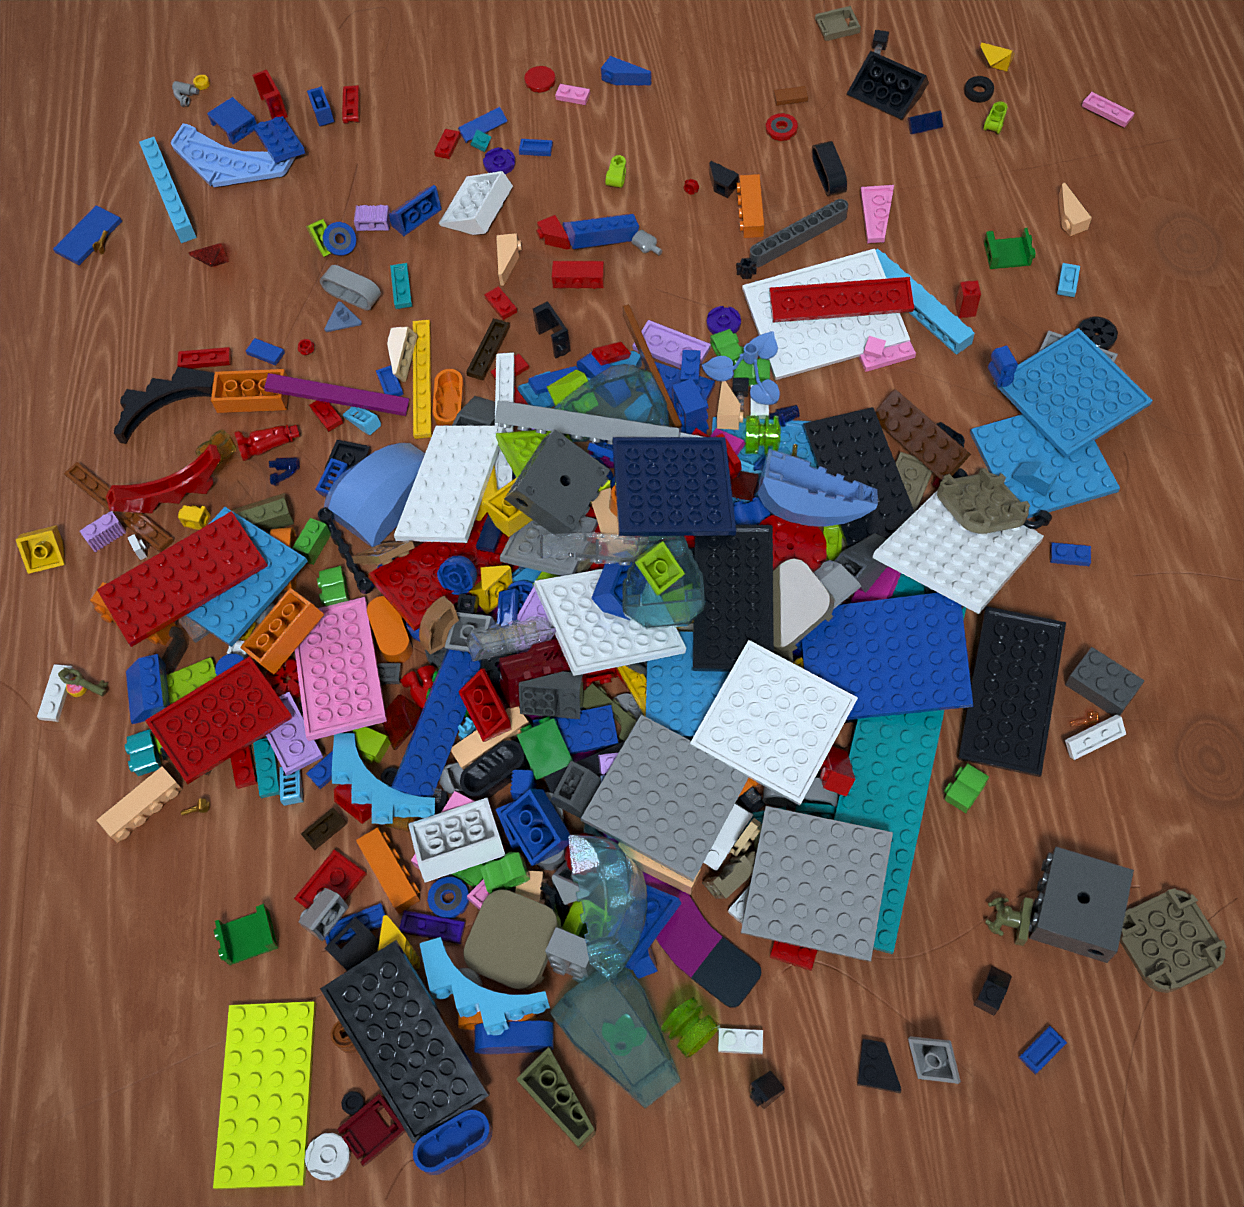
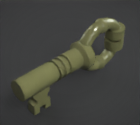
M64 668L58 673L61 681L65 684L80 685L102 697L106 693V690L103 688H106L108 683H104L103 680L95 685L84 679L81 672L75 669ZM70 673L77 675L75 680H69L65 677Z

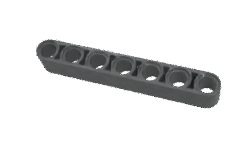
M844 199L835 200L756 243L750 248L751 260L756 262V267H761L840 224L847 218L848 202Z

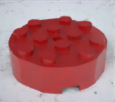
M775 515L767 517L759 524L773 525V571L783 562L790 559L802 560L813 572L826 562L827 542L818 526H806L789 522Z

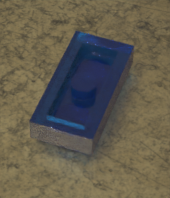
M941 110L908 117L910 134L943 127Z

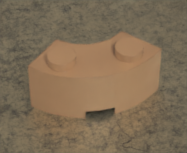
M445 596L436 600L428 608L420 624V643L429 654L445 647L449 630L459 621L454 605Z

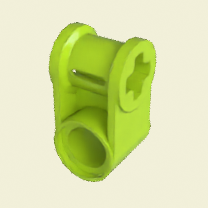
M1000 101L994 103L990 114L987 116L983 130L986 131L988 129L1000 134L1008 108L1006 103Z
M616 155L611 159L610 167L606 174V186L623 187L626 175V159L623 156Z

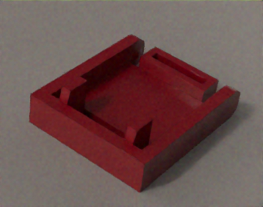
M378 1094L337 1129L339 1134L349 1130L342 1138L358 1160L367 1155L360 1162L363 1167L406 1132L396 1114L381 1094ZM385 1108L395 1122L390 1127H387L378 1115V1112Z

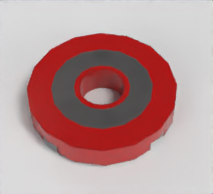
M778 113L767 119L766 133L774 140L787 141L793 135L795 136L798 131L797 120L790 114Z

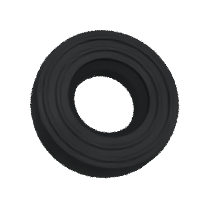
M974 76L965 84V96L973 102L988 101L994 93V83L987 77ZM980 86L985 88V91L977 92L973 88Z

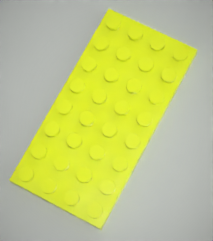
M315 1002L229 1005L213 1189L305 1186V1154L308 1145L316 1016Z

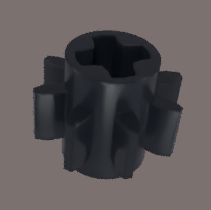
M742 258L740 263H736L737 275H740L742 279H752V275L757 274L756 262H753L751 258Z

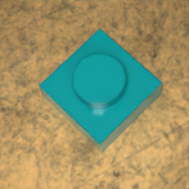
M477 129L470 145L485 152L491 136Z

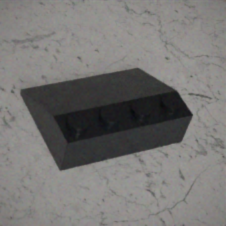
M870 51L847 95L903 120L921 98L929 81L925 74Z

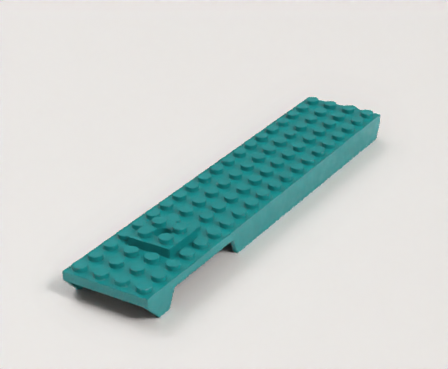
M901 573L891 598L929 593L925 591V585ZM966 607L962 609L963 620L965 616ZM945 710L858 719L849 754L855 781L847 797L839 796L834 817L836 821L893 832L873 947L874 950L889 954L894 953Z

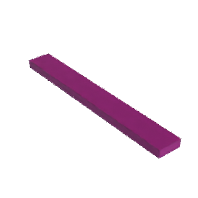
M270 373L267 375L264 390L267 392L402 416L407 415L409 398Z

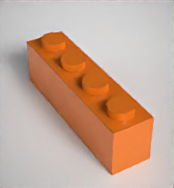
M760 174L740 175V182L736 183L737 193H740L737 196L738 206L741 205V208H738L739 218H742V221L739 222L740 231H743V238L764 237Z
M377 827L356 840L398 914L420 901L417 896L420 893L414 882L410 884L407 877L410 874L405 865L400 867L397 862L401 858L395 848L390 850L388 844L391 841L385 832L381 833Z

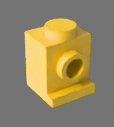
M184 505L178 514V518L184 527L196 530L205 527L211 516L205 506H202L200 509L197 506L190 507Z

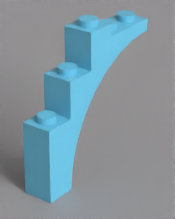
M339 733L334 735L332 784H352V804H372V824H393V817L427 818L435 814V798L419 797L395 790L378 780L365 767L355 746V733Z
M441 937L419 943L428 986L433 999H445L450 994H453L460 1017H471L481 1011L487 1035L502 1034L504 1030L509 1029L508 1020H519L524 1015L531 1013L539 1014L550 1008L545 991L528 995H509L493 992L478 986L466 978L453 965L447 955Z

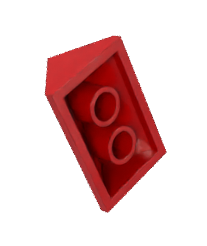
M480 669L458 692L482 741L486 742L512 729L510 719L485 669Z

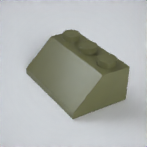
M285 493L232 509L234 513L266 533L270 532L271 529L283 528L294 524Z

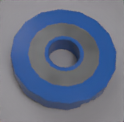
M333 222L326 227L323 233L324 247L328 252L336 256L347 255L356 245L355 232L346 223ZM341 235L344 239L343 243H337L335 236Z
M455 877L441 878L431 886L428 892L427 901L429 908L438 917L456 918V916L465 912L469 905V900L467 899L469 892L467 886L461 880ZM452 893L454 895L453 901L445 903L443 901L444 896Z

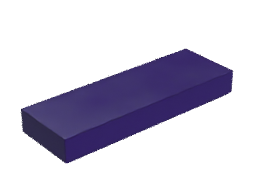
M404 910L399 930L405 934L431 939L441 937L442 941L461 944L466 923Z

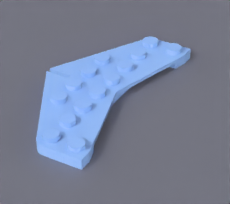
M184 123L171 141L173 150L207 184L213 185V187L282 177L287 173L296 158L293 157L275 163L268 152L240 151L224 147L197 132L193 126Z

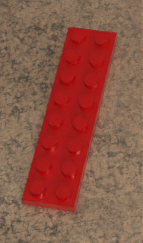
M910 277L769 288L773 323L914 311Z

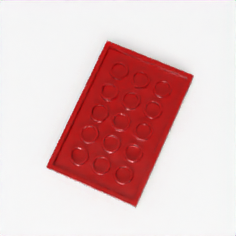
M249 656L146 719L145 722L188 785L292 719V715Z

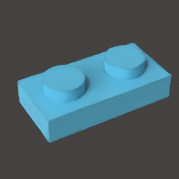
M1062 264L1057 290L1058 295L1075 297L1080 266Z

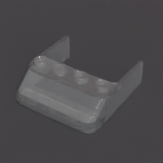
M602 532L540 534V558L575 557V561H587V558H589V562H595V564L619 563V565H631V562H634L647 547L648 536H619V534Z

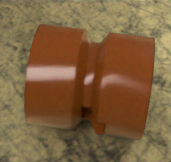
M337 1021L330 1033L332 1042L345 1053L357 1052L340 1021Z

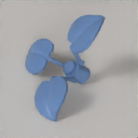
M773 331L759 335L744 346V353L740 354V358L734 366L733 361L727 356H717L702 364L704 372L710 378L716 381H727L733 377V370L737 369L742 359H744L747 364H754L757 384L753 385L750 389L752 400L766 405L775 404L779 400L780 392L777 384L769 379L761 383L757 367L758 356L761 359H770L777 354L778 345Z

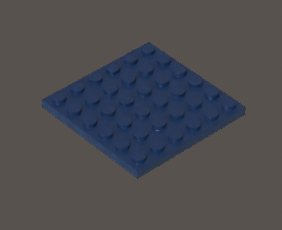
M613 437L612 447L619 536L736 535L725 437Z

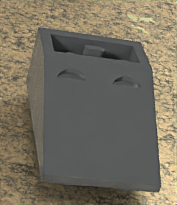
M474 396L457 414L452 426H495V401Z
M876 533L842 551L834 561L840 563L860 583L861 587L859 590L865 593L887 567V565L872 558L874 552L887 540Z
M559 672L519 682L520 714L580 719L583 707V674L573 676L572 672Z
M570 761L550 802L581 818L601 784L600 777L589 769Z

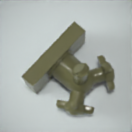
M999 897L993 899L992 902L988 903V906H995L997 914L994 922L986 919L985 923L988 925L989 930L994 934L1002 936L1004 934L1000 930L1002 925L1016 928L1015 944L1024 946L1028 939L1033 899L1025 897L1021 902L1020 911H1014L1010 906H1004L1003 903L1009 902L1008 898Z

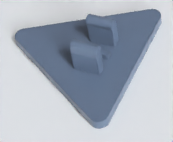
M338 302L324 330L325 332L360 326L362 322L342 302Z

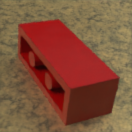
M553 261L551 276L553 288H604V261Z
M832 746L819 769L820 779L824 789L847 797L855 781L847 751Z

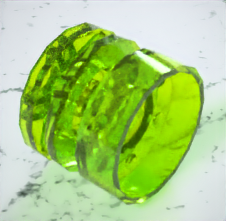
M747 415L746 454H758L760 446L764 447L765 455H767L768 446H772V450L778 451L781 438V426L778 416H773V424H769V416L765 417L764 424H760L759 415Z
M695 997L690 998L675 1008L661 1027V1031L664 1034L671 1032L668 1036L670 1041L681 1037L677 1044V1049L686 1059L698 1052L720 1028V1025L711 1015H707L702 1019L699 1018L704 1011V1007L701 1005L696 1008L698 1001Z

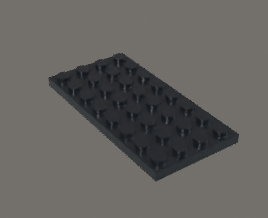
M874 407L803 423V429L817 468L819 466L827 469L826 473L834 476L838 473L845 476L843 480L851 483L855 480L877 489L878 505L875 510L856 520L839 524L847 549L874 533L888 539L915 512Z
M736 525V535L695 536L693 671L731 672L748 640L774 653L773 525Z
M985 607L971 683L974 707H967L958 760L1041 777L1066 622Z
M397 940L320 988L413 1144L422 1136L490 1095V1092Z

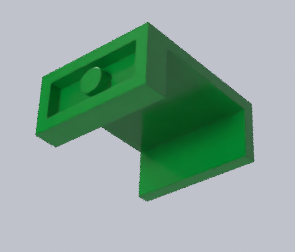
M1024 228L1022 237L995 239L993 231H986L984 247L989 269L1031 266L1032 260L1036 256L1035 248H1032V235H1029L1028 228Z
M550 716L539 720L540 725L532 728V725L521 728V733L517 734L536 780L567 767L570 761L575 762L557 726L556 718L551 719Z
M264 904L256 906V913L225 924L220 920L215 921L214 935L216 940L220 942L221 947L218 948L220 959L224 960L228 965H233L278 949L270 911Z

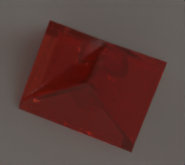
M224 242L188 252L191 257L210 267L229 262Z
M739 471L730 476L732 497L753 501L758 491L759 474Z
M398 695L385 710L387 721L382 722L393 750H397L412 733L423 710L403 695Z

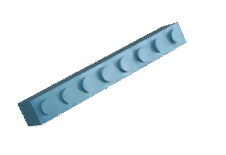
M155 137L140 141V146L180 242L184 243L197 238Z
M876 249L886 279L910 277L914 311L909 313L956 355L970 346L975 334L973 330L966 326L959 317L952 314L945 305L936 300L932 294H929L921 284H918L909 274L905 273L898 264L890 260L885 253Z

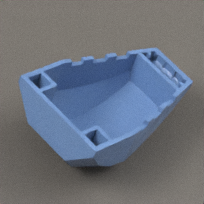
M411 443L388 445L373 452L338 477L326 496L324 507H328L333 512L336 522L370 547L380 544L399 523L425 453Z
M768 449L757 494L763 505L775 516L801 525L826 527L848 523L865 516L877 508V489L855 480L853 483L843 480L845 476L841 474L831 475L826 473L827 469L819 466L817 469L810 466L811 462Z

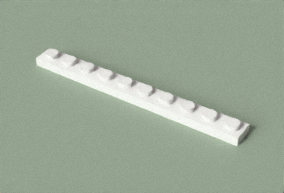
M514 352L496 354L495 416L498 400L514 402ZM511 425V428H505V433L514 432V425ZM499 449L494 463L497 490L513 480V471L501 449Z

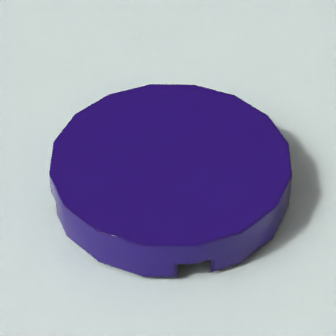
M491 149L483 158L484 168L488 173L503 171L504 174H507L513 170L516 163L514 154L509 149Z
M718 306L708 313L707 328L712 334L728 329L736 333L741 326V316L733 307Z

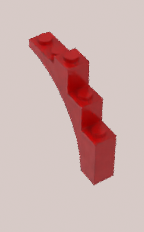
M209 444L194 462L164 478L141 484L112 485L106 495L109 510L152 514L159 502L179 504L186 493L207 494L213 485V477L211 475L221 460L217 446Z

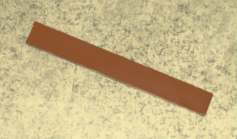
M629 304L624 305L623 317L654 389L658 390L664 402V412L670 426L681 428L682 424Z
M76 462L64 473L65 476L110 512L106 500L110 487L80 463ZM112 511L117 519L159 553L174 542L172 537L142 513Z

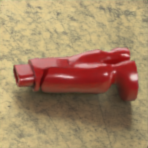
M288 424L286 427L282 425L251 432L249 437H245L240 431L234 432L243 461L249 460L254 455H261L275 447L293 442L294 438L300 437L297 425L289 427Z
M424 666L417 670L423 686L420 685L417 674L414 671L406 674L400 681L403 687L411 688L410 695L421 712L426 703L428 689L432 688L434 683L432 682L434 672L436 671L434 666Z

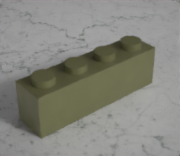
M548 1047L516 1080L581 1150L596 1132L551 1049Z

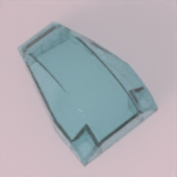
M629 364L612 366L573 391L553 408L669 426L667 403L653 374L643 368ZM582 437V440L571 438L573 442H587L590 437Z
M641 536L636 548L637 553L633 556L632 565L627 571V578H624L622 608L624 615L647 630L688 626L706 608V595L703 574L699 570L691 550L688 548L685 537ZM663 541L685 574L657 596L635 564V561L650 547Z
M572 835L569 836L573 881L575 883L578 882L580 891L576 892L577 901H582L584 913L580 914L582 923L587 925L588 933L584 934L589 961L608 980L616 978L629 961L638 945L645 926L648 906L643 872L616 842L606 837Z
M615 962L600 967L568 991L551 1010L550 1015L574 1049L645 1109L681 1081L645 990L626 967Z

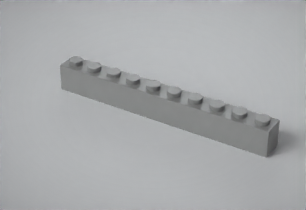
M500 400L497 401L495 423H500V427L511 428V425L518 426L517 430L528 431L529 428L536 429V433L542 434L555 429L563 436L564 434H571L573 439L582 440V437H590L589 441L600 442L601 439L608 440L607 444L611 445L613 437H680L682 429Z

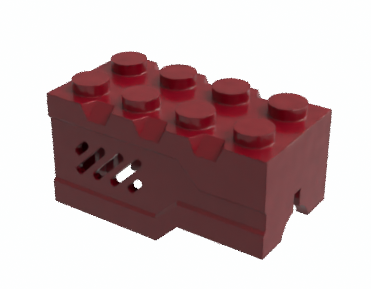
M557 639L533 644L527 652L499 658V667L503 678L500 679V686L510 709L520 706L519 682L559 672H571L565 656H562L563 651ZM583 674V690H586V674Z

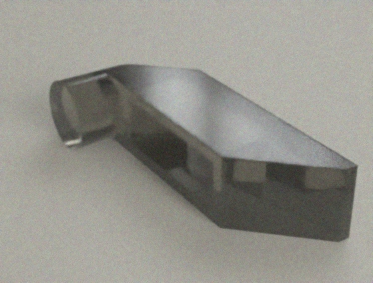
M172 626L169 631V636L173 639L161 658L166 665L167 675L176 670L188 648L182 629L176 626Z

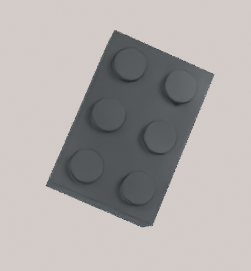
M1091 647L1070 675L1066 686L1111 716H1120L1145 680Z

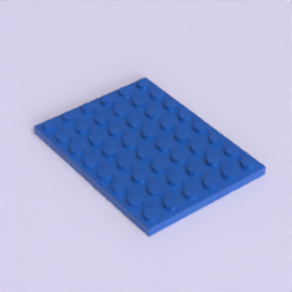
M940 593L838 605L833 609V617L829 622L824 620L802 639L804 669L858 697L846 720L974 707L962 605Z

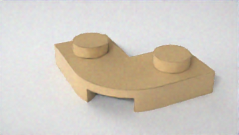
M753 818L730 850L732 854L737 857L740 851L746 852L751 845V842L748 840H754L761 831L758 829L761 822Z

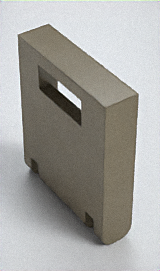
M851 6L815 15V20L825 41L860 33L861 26ZM850 18L851 20L849 21V27L845 21V19Z

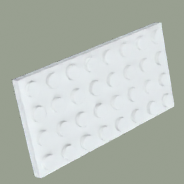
M500 426L435 427L394 533L396 541L467 543L500 449L495 438L496 433H505V428Z

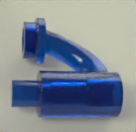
M797 405L776 409L775 413L769 414L771 420H777L779 427H785V423L800 417Z
M276 458L275 461H269V468H276L277 471L286 470L280 475L277 472L270 474L271 485L278 486L279 482L289 478L296 470H299V458Z

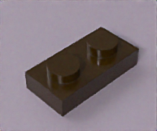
M331 808L303 831L301 835L315 851L347 823L334 808Z

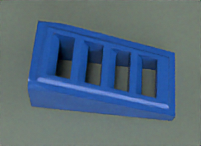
M331 458L315 490L320 495L326 497L329 490H326V487L331 488L333 485L328 483V481L330 480L334 483L347 470L348 464ZM336 466L340 468V470L333 469V467Z

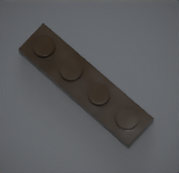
M493 318L466 371L467 376L484 380L510 328L509 322Z

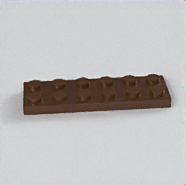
M896 389L876 411L880 425L941 480L944 479L945 475L950 474L953 476L971 455Z

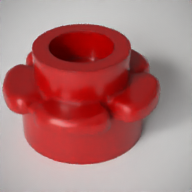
M687 179L684 185L685 192L690 195L697 193L699 190L698 182L694 179Z
M303 339L298 343V351L302 355H309L314 351V343L309 339Z

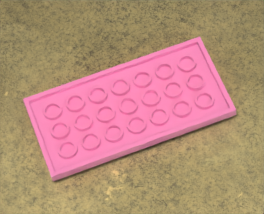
M365 597L318 608L324 616L295 649L305 734L308 741L387 721Z

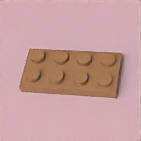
M412 541L383 542L352 556L354 564L386 565L391 563L394 557L399 556L400 558L410 553L409 550L415 547Z

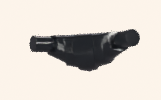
M543 883L540 889L545 893V905L557 912L562 927L569 913V907L567 904L564 905L555 887L551 888L547 883Z

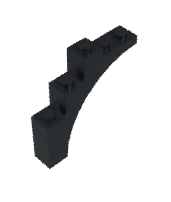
M177 367L176 372L172 375V381L152 378L150 384L146 387V392L126 389L120 399V404L124 411L121 412L120 420L114 428V435L119 443L127 444L132 433L140 423L163 406L191 397H211L215 373Z

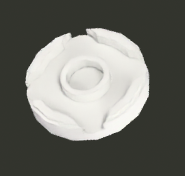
M324 1133L310 1142L305 1154L306 1167L313 1177L322 1181H332L339 1178L347 1170L351 1151L341 1136L334 1133Z

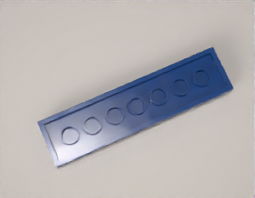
M447 649L391 788L419 797H433L459 731L458 726L461 725L467 710L458 691L480 670L481 659L465 651Z

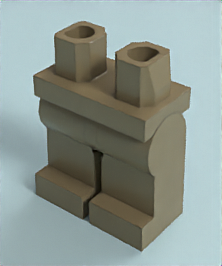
M752 851L751 853L745 852L737 857L733 856L729 860L731 863L724 866L719 876L708 877L702 883L715 899L728 898L752 876L757 853Z

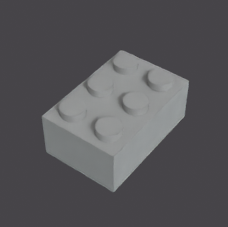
M557 927L545 950L555 973L563 976L565 973L573 976V980L584 984V982L591 983L601 960L596 943Z

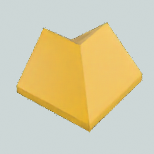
M981 42L980 46L990 66L1008 71L1015 53L1009 49Z
M508 565L481 567V581L469 592L472 596L479 598L478 604L487 615L498 606L499 592L507 590L509 585L513 583L511 567Z

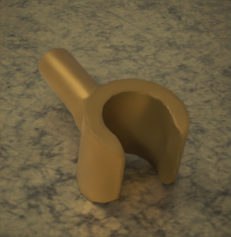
M105 230L100 240L92 245L95 253L99 250L101 255L105 253L103 243L108 233Z
M198 799L197 806L181 811V815L184 816L193 812L207 813L210 802H206V799Z

